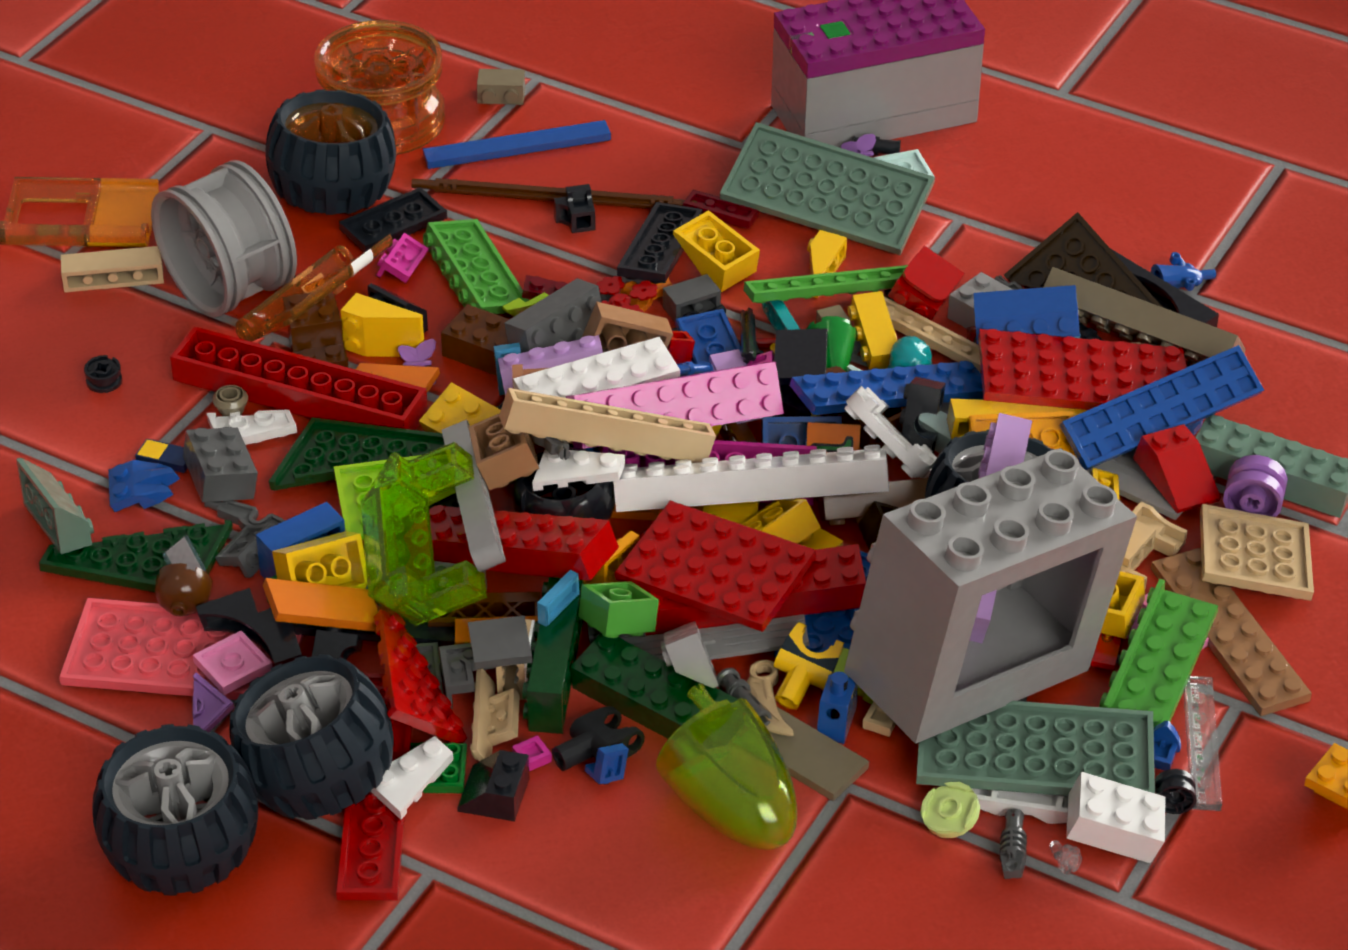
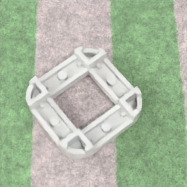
M860 386L846 400L848 405L844 409L855 420H862L866 424L863 429L873 439L878 436L885 443L882 447L884 451L893 459L897 456L904 463L901 468L911 478L929 477L930 471L937 459L932 453L933 451L926 444L922 446L919 444L912 445L882 415L889 406L883 400H880L869 387L864 389Z

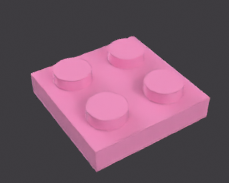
M242 630L193 654L194 664L223 695L238 689L257 677L263 676L273 668L272 662Z

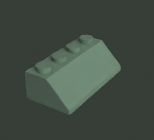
M23 458L16 459L23 503L61 554H65L92 545L91 534L94 533L93 524L90 518H85L80 505H75L72 495L65 492L62 482L57 481L45 469Z

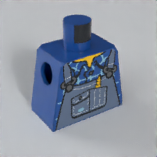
M834 672L828 676L820 699L817 725L819 732L842 744H845L857 708V684L844 672ZM834 709L840 713V717L837 719L831 718L834 715Z

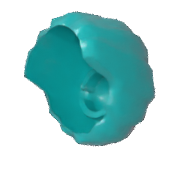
M904 336L893 344L888 368L932 364L930 346L916 336Z

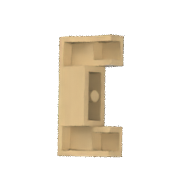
M1141 501L1132 511L1137 516L1120 571L1144 577L1145 590L1147 576L1136 572L1135 569L1153 549L1167 556L1175 555L1186 543L1188 530L1169 522L1153 506Z

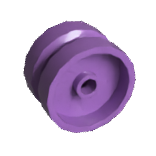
M1249 455L1236 460L1230 467L1224 491L1223 502L1225 508L1277 517L1282 509L1288 481L1285 469L1278 462L1266 456Z

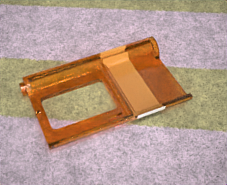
M388 234L355 259L347 248L341 245L336 246L296 276L291 282L284 285L239 319L235 325L238 337L251 342L291 324L334 291L333 294L337 295L347 287L345 282L392 246L393 240L391 235ZM338 252L345 256L346 262L340 258ZM311 293L291 309L284 310L282 297Z

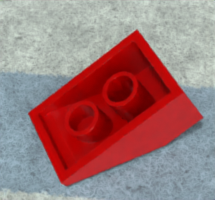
M1185 424L1141 437L1133 459L1176 513L1201 507L1202 504L1208 505L1220 501V493L1200 443Z

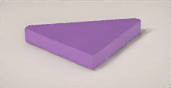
M195 673L193 675V725L200 726L202 730L210 732L235 708L234 703L198 673Z

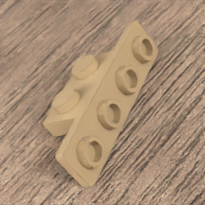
M477 669L476 681L474 682L473 739L470 750L474 759L481 761L492 755L493 746L518 737L520 695L514 688L495 695V682L484 669Z

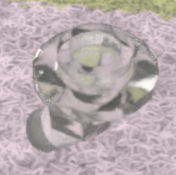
M1057 840L1050 843L1049 848L1054 858L1058 861V870L1065 875L1076 872L1082 862L1080 849L1068 844L1062 847L1061 843Z

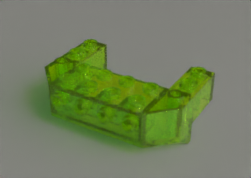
M455 442L410 461L405 460L396 452L392 453L361 500L368 596L390 612L397 613L404 620L415 626L487 598L485 574L479 572L467 560L435 572L428 498L474 479L472 455Z

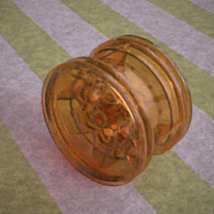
M370 20L342 27L329 34L318 45L315 51L314 62L315 74L319 84L325 91L344 90L348 93L361 94L366 96L367 99L380 104L382 110L387 113L393 128L396 155L411 152L425 146L441 132L445 123V106L443 96L435 84L442 73V50L438 41L429 32L405 22Z

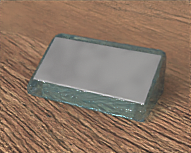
M188 535L182 537L163 553V558L167 565L183 563L187 564L186 569L195 571L196 567L206 572V568Z

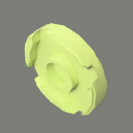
M961 782L944 783L946 786H940L937 789L934 787L927 793L922 801L920 812L925 826L932 834L941 838H955L964 835L973 828L979 818L980 804L977 795L968 785Z

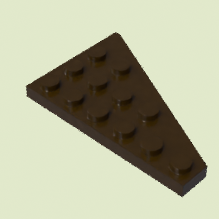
M1078 212L1004 274L1008 281H1015L1025 288H1043L1052 267L1162 307Z

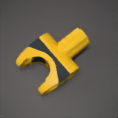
M798 622L786 637L773 665L774 668L787 673L775 695V700L785 708L795 710L798 709L810 684L824 690L828 676L834 673L844 647V642L837 639L834 645H831L824 652L816 653L808 650L803 644L802 639L807 625Z

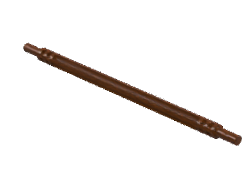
M412 178L411 182L412 188L421 187L422 189H431L439 193L547 201L566 197L565 188L441 178H436L435 180ZM591 190L593 204L652 209L656 202L683 206L685 201L683 199H674L673 196Z

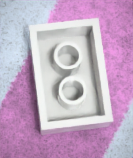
M1081 772L1068 794L1066 838L1151 863L1165 842V796Z

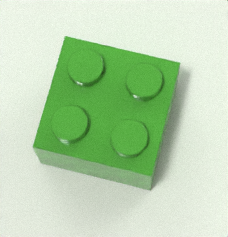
M632 581L582 584L578 617L608 638H617L620 634L642 636L645 632H655L659 599Z

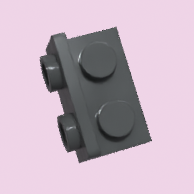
M270 524L246 525L215 557L219 566H239L244 576L251 578L260 569L256 534L271 528Z

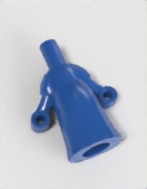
M1172 252L1169 261L1173 265L1153 264L1151 267L1152 274L1175 288L1185 287L1188 291H1192L1194 286L1200 285L1203 280L1216 278L1215 269L1198 270L1192 264L1186 263L1178 252Z

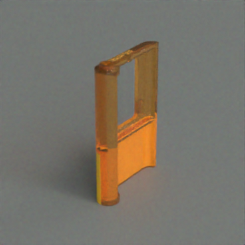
M15 177L5 219L0 221V245L148 247L152 230L151 207L154 197L159 193L158 179ZM24 202L88 204L83 225L17 224L21 205Z

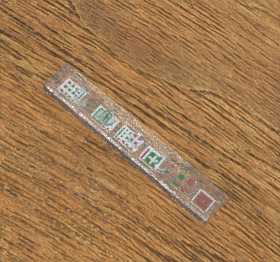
M1190 676L1183 695L1189 773L1195 778L1197 802L1192 809L1221 811L1222 794L1213 678Z

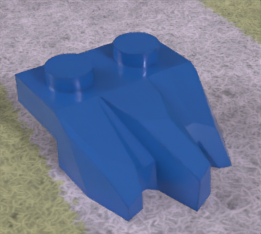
M131 460L124 464H119L108 470L110 506L114 512L136 503H140L143 509L149 508L174 495L168 486L180 478L171 467L159 463Z

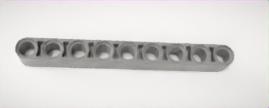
M466 419L442 429V435L469 550L477 570L482 572L506 562L488 487L476 465L468 428L470 424Z

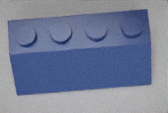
M1076 285L973 293L977 344H979L978 335L980 329H996L1008 332L1019 331L1029 334H1048L1060 337L1080 336Z

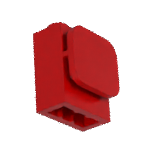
M924 245L896 281L888 296L897 304L932 321L949 298V294L958 286L965 273Z

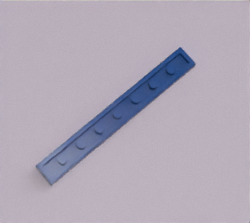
M602 120L424 148L423 157L427 168L432 169L611 140V132L606 121Z

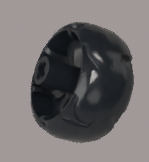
M569 447V450L587 451L580 448ZM544 452L536 454L538 464H540ZM536 470L530 476L517 478L513 482V504L515 512L518 513L527 512L530 514H550L554 516L609 520L613 514L615 504L613 481L595 484H585L583 481L569 482L568 487L558 488V484L544 485L543 490L533 491L532 482L537 472ZM575 489H582L588 492L583 495H577ZM552 492V497H541L544 494Z

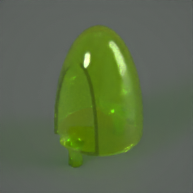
M698 684V688L696 685L688 691L687 696L694 702L700 712L680 726L664 744L657 758V772L674 793L696 815L723 835L742 845L755 849L772 850L784 846L795 832L798 808L793 781L774 738L758 713L746 699L739 698L733 703H730L727 699L714 701L703 684Z

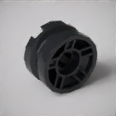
M108 355L93 357L85 364L86 384L90 390L97 393H108L116 390L122 384L121 367L116 358L109 359Z
M1169 769L1156 776L1155 794L1165 796V813L1182 814L1195 806L1197 802L1195 778L1191 773L1181 769Z

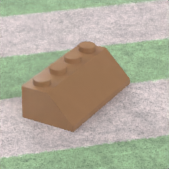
M928 478L889 481V491L815 497L821 521L829 520V525L845 524V519L855 518L856 523H859L874 501L901 508L912 504L916 500L925 499Z

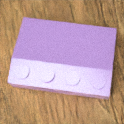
M599 335L584 336L579 340L558 342L554 346L536 347L528 352L510 353L502 358H498L505 396L508 388L513 389L512 365L523 364V369L552 368L603 353Z

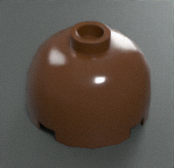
M183 563L169 564L162 567L159 575H157L155 584V596L160 606L169 613L179 617L197 613L196 606L208 602L212 587V579L209 574L196 567L195 571L186 569L187 564Z

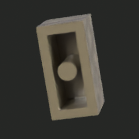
M479 69L477 80L478 104L524 105L526 89L525 70Z

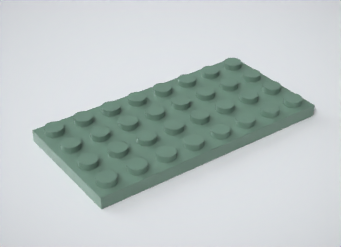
M756 122L720 191V199L901 255L935 183V177Z
M1011 701L1004 707L918 743L916 784L946 786L944 783L961 782L973 789L1068 796L1080 773L1084 772L1155 794L1153 711Z

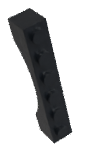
M1112 250L1163 308L1217 327L1219 313Z

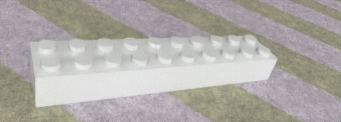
M868 445L864 447V450L854 451L853 447H841L837 449V452L826 453V449L811 450L810 454L799 455L798 451L784 452L783 456L772 457L771 453L757 454L756 458L745 459L744 455L729 457V460L718 461V458L710 457L702 459L700 463H691V460L684 459L675 461L674 465H665L664 462H651L648 464V467H638V464H625L620 480L613 481L616 512L664 509L670 500L690 507L889 491L887 453L883 448H880V445Z

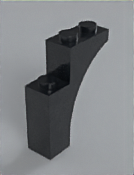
M250 588L196 606L204 631L237 633L242 630L250 640L266 651L275 666L283 665L294 661L295 658L302 657L292 623L275 621L271 608L258 613Z

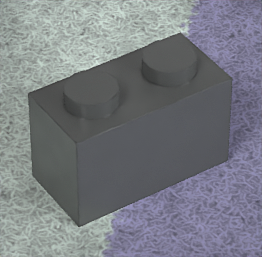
M708 274L663 288V308L674 322L676 318H681L684 314L691 311L704 313L721 305V290Z

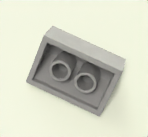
M696 621L665 632L661 648L667 667L673 665L675 672L711 688L718 687L717 675Z

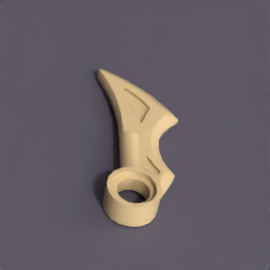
M770 660L755 662L750 667V677L747 683L750 685L751 694L756 697L772 716V719H768L770 723L761 729L776 734L794 736L793 729L780 715L775 701L773 686L779 681L778 669L773 667L774 662ZM761 673H771L767 676H758ZM746 715L745 720L756 726L751 718Z

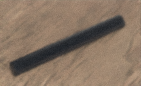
M748 307L746 311L741 310L740 312L741 356L745 363H749L750 360H756L755 315L753 314V309Z

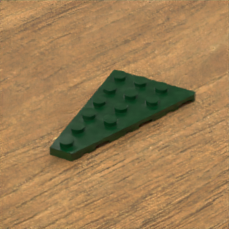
M312 417L268 482L271 490L335 480L334 466L446 452L442 433Z
M224 520L225 524L209 527H205V523L194 526L163 529V533L144 535V532H137L131 535L123 534L102 537L101 542H94L90 546L65 554H61L55 545L51 544L39 562L40 571L155 592L156 578L159 575L160 569L172 564L166 551L183 537L188 542L202 570L209 574L216 562L215 557L221 552L233 529L232 521Z

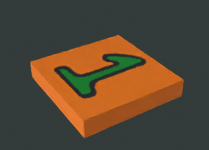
M808 422L806 446H817V449H826V453L837 452V449L841 447H853V451L859 450L861 424Z

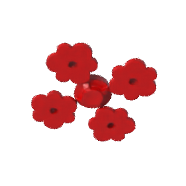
M606 276L603 278V281L596 283L601 294L614 295L609 299V302L603 300L601 303L643 313L644 311L640 309L639 305L631 306V298H638V300L644 301L657 296V285L651 284L647 280L633 285L630 296L624 293L618 294L620 289L625 287L621 276Z

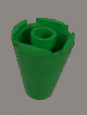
M838 316L822 317V321L814 324V321L811 322L806 329H828L827 368L838 366L847 372V366L850 365L857 336L855 326L852 327L848 319Z

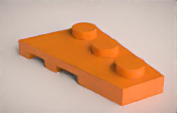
M359 363L356 368L359 371L427 388V393L440 375L439 367Z

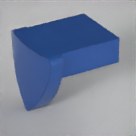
M1164 721L1154 727V768L1166 771L1171 769L1176 752H1180L1181 749L1179 734L1170 721Z

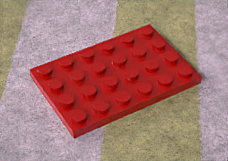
M670 500L615 571V578L620 582L632 581L645 591L764 632L816 559V550Z

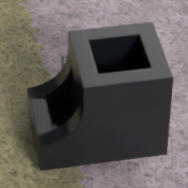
M590 185L565 187L566 197L554 198V218L556 223L566 224L570 227L572 233L596 230L595 208Z
M326 627L325 631L316 630L312 657L326 654L336 659L341 657L347 660L353 653L361 652L363 641L359 635L342 633V630L339 628Z

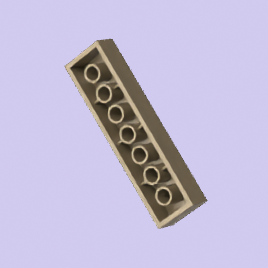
M1052 267L1044 287L1076 285L1078 316L1082 324L1087 325L1089 322L1096 325V329L1107 334L1113 331L1118 333L1121 339L1128 342H1133L1134 339L1142 342V344L1183 348L1185 359L1188 360L1190 365H1194L1238 345L1243 353H1245L1246 349L1236 334L1058 268Z

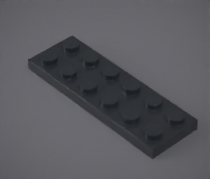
M656 202L617 266V276L625 277L629 280H647L654 284L666 283L684 251L674 237L673 230L703 214V209Z

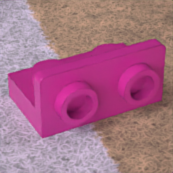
M406 233L402 235L399 241L394 238L387 249L390 254L384 253L377 263L380 269L376 276L380 278L386 270L406 283L429 248Z

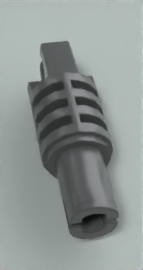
M1012 809L1005 813V829L1001 832L1000 861L1004 879L1022 878L1027 856V834L1023 830L1024 813L1019 809H1015V815L1012 816Z

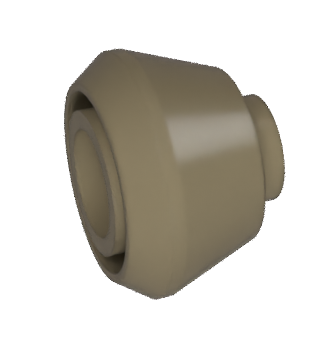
M226 385L214 393L212 400L222 416H230V413L240 412L241 415L246 407L248 394L237 385Z

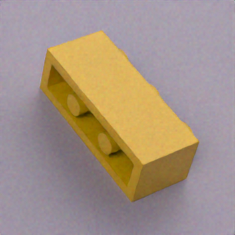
M883 292L853 295L851 306H848V317L850 321L854 322L857 334L856 341H860L861 359L863 362L866 361L868 370L874 368L886 369L888 368L890 352L893 344L897 341V336Z

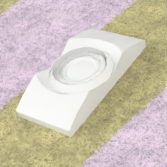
M971 788L978 797L980 809L991 814L1005 816L1007 810L1012 809V814H1015V809H1019L1024 815H1032L1049 824L1067 823L1068 796Z

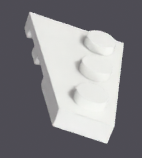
M290 410L257 411L254 415L245 416L240 415V412L230 413V416L216 417V413H207V420L211 429L238 427L245 445L297 433L296 423Z
M545 449L539 464L540 469L537 470L532 483L533 491L543 490L544 485L558 484V488L568 487L569 482L583 481L585 484L619 481L625 466V455L569 450L571 454L569 459L562 460L558 455H551Z
M434 736L392 761L390 769L386 770L383 775V781L377 788H373L371 792L397 817L402 819L407 814V808L413 801L417 802L422 797V791L429 783H434L453 761V752Z

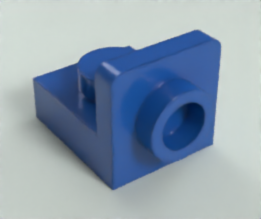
M623 743L598 748L596 762L586 764L585 772L598 784H609L612 781L624 779L629 749Z

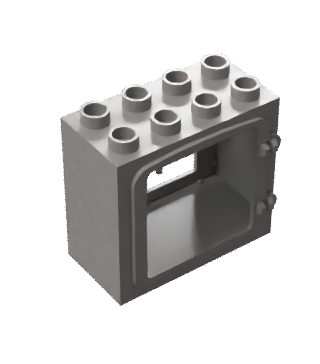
M1061 448L1048 451L1044 455L1014 466L1005 467L1001 471L971 482L962 483L955 488L925 499L916 500L912 504L883 514L877 541L871 544L870 551L867 554V561L871 565L860 609L854 612L850 623V628L854 633L844 672L917 744L1004 707L1011 701H1018L1089 671L1137 516L1118 500L1114 490L1100 484L1079 465L1078 459L1073 454ZM997 590L991 620L983 643L969 641L982 595Z

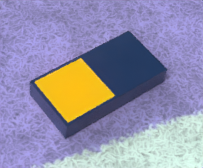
M146 439L135 454L136 460L159 463L182 473L187 470V465L183 458L184 447Z

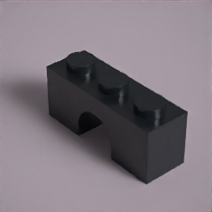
M915 377L910 384L905 386L903 398L907 400L906 409L901 411L899 424L903 425L902 435L912 445L919 444L922 446L926 444L934 454L938 433L924 429L920 424L919 416L922 413L938 414L942 409L946 383Z

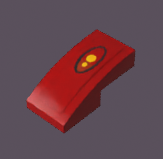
M1100 633L1090 666L1115 670L1123 638Z

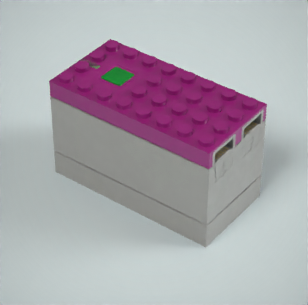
M831 0L826 3L810 4L805 7L774 12L771 106L788 132L841 148L843 143L853 141L854 136L861 137L865 134H874L880 137V139L891 140L977 122L985 28L964 0Z

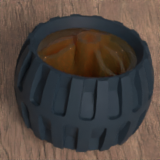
M315 90L309 93H299L296 97L286 99L282 102L280 108L276 110L267 133L265 156L268 173L279 197L284 198L293 207L297 206L311 213H326V215L350 214L363 208L367 209L373 206L376 200L382 198L388 188L395 167V136L388 115L376 101H371L364 95L348 93L344 90Z

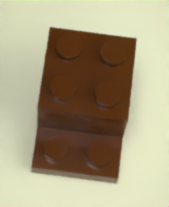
M333 289L282 297L288 322L289 343L292 353L348 367V358L343 344L342 321Z

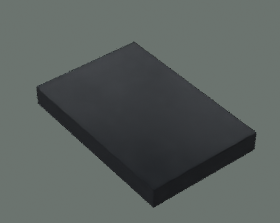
M828 329L776 330L774 362L776 361L779 385H790L792 377L804 376L806 374H826Z

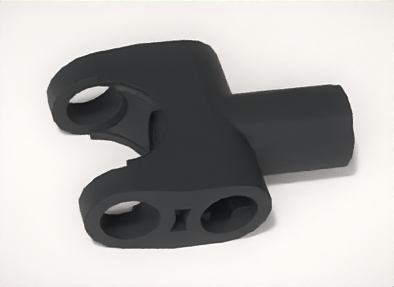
M606 706L577 718L570 727L569 733L572 739L554 747L552 755L557 766L562 771L592 757L596 759L598 748L623 743L629 749L627 756L629 758L643 746L645 740L644 733L633 726L617 729L622 720L621 713L612 706ZM614 714L613 719L609 723L604 724L607 716ZM634 735H637V738L634 741V743L628 745L630 739Z

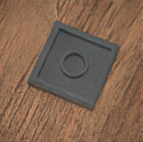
M525 615L468 622L475 670L532 663Z

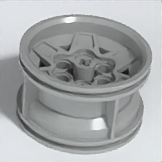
M239 160L228 161L212 169L207 176L184 186H173L159 192L154 197L151 207V220L161 257L179 290L201 313L209 317H219L235 309L241 300L262 290H276L293 280L297 269V253L287 217L269 185L246 163Z

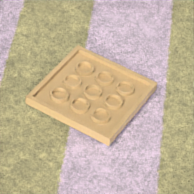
M1202 504L1200 510L1202 581L1311 601L1314 594L1309 523Z

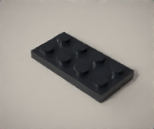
M419 187L339 221V229L363 252H367L369 249L374 251L392 243L394 238L396 240L400 239L404 233L410 235L426 228L428 222H440L447 219V210Z

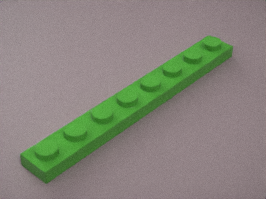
M908 265L745 281L743 290L753 303H765L766 301L773 300L787 301L793 298L808 299L812 296H833L834 294L841 293L855 294L860 291L876 292L880 289L893 288Z

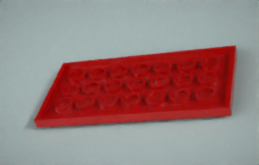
M980 329L978 335L983 400L1090 410L1186 368L1184 350L1175 346L1166 347L1146 343L1134 344L1123 341H1102L1071 336L1060 337L1048 334H1029L1019 331H998L996 329Z

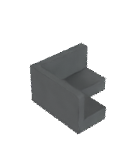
M471 643L440 646V669L444 695L452 704V694L475 692L472 671L476 670L474 668ZM496 667L484 668V670L495 669Z

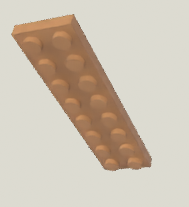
M1201 548L1152 561L1151 570L1158 580H1165V589L1167 591L1218 605V613L1207 636L1209 638L1208 647L1260 717L1311 700V691L1231 587L1202 581Z

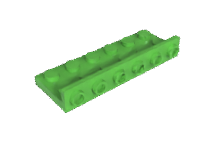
M478 219L428 222L426 232L423 234V244L429 248L432 259L436 261L442 275L446 277L450 288L454 290L459 302L464 307L468 304L493 314H503L507 312L502 309V306L517 298L522 299L524 302L529 301V299L522 298L523 289Z
M1159 579L1155 588H1150L1147 596L1148 605L1146 608H1141L1138 616V628L1131 630L1128 639L1129 648L1128 650L1123 649L1118 663L1120 668L1118 672L1113 671L1109 681V687L1111 688L1108 693H1103L1099 707L1153 711V727L1164 721L1171 722L1218 613V605L1165 590V580Z

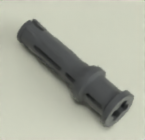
M726 668L718 673V688L743 701L744 712L751 718L754 724L759 728L766 727L770 723L768 719H772L771 714L751 694L750 685L745 680L740 679V674L736 669Z

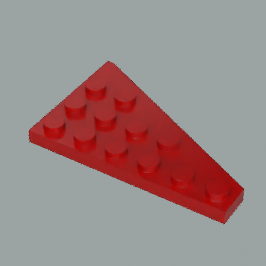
M381 609L374 616V623L376 625V634L381 637V641L377 644L381 659L380 667L386 671V674L382 677V682L386 693L385 701L391 707L387 711V715L391 719L452 743H463L468 738L462 728L464 725L453 713L450 700L441 692L439 688L440 682L429 671L427 667L428 661L416 648V640L404 627L406 625L404 619L397 613L391 614Z

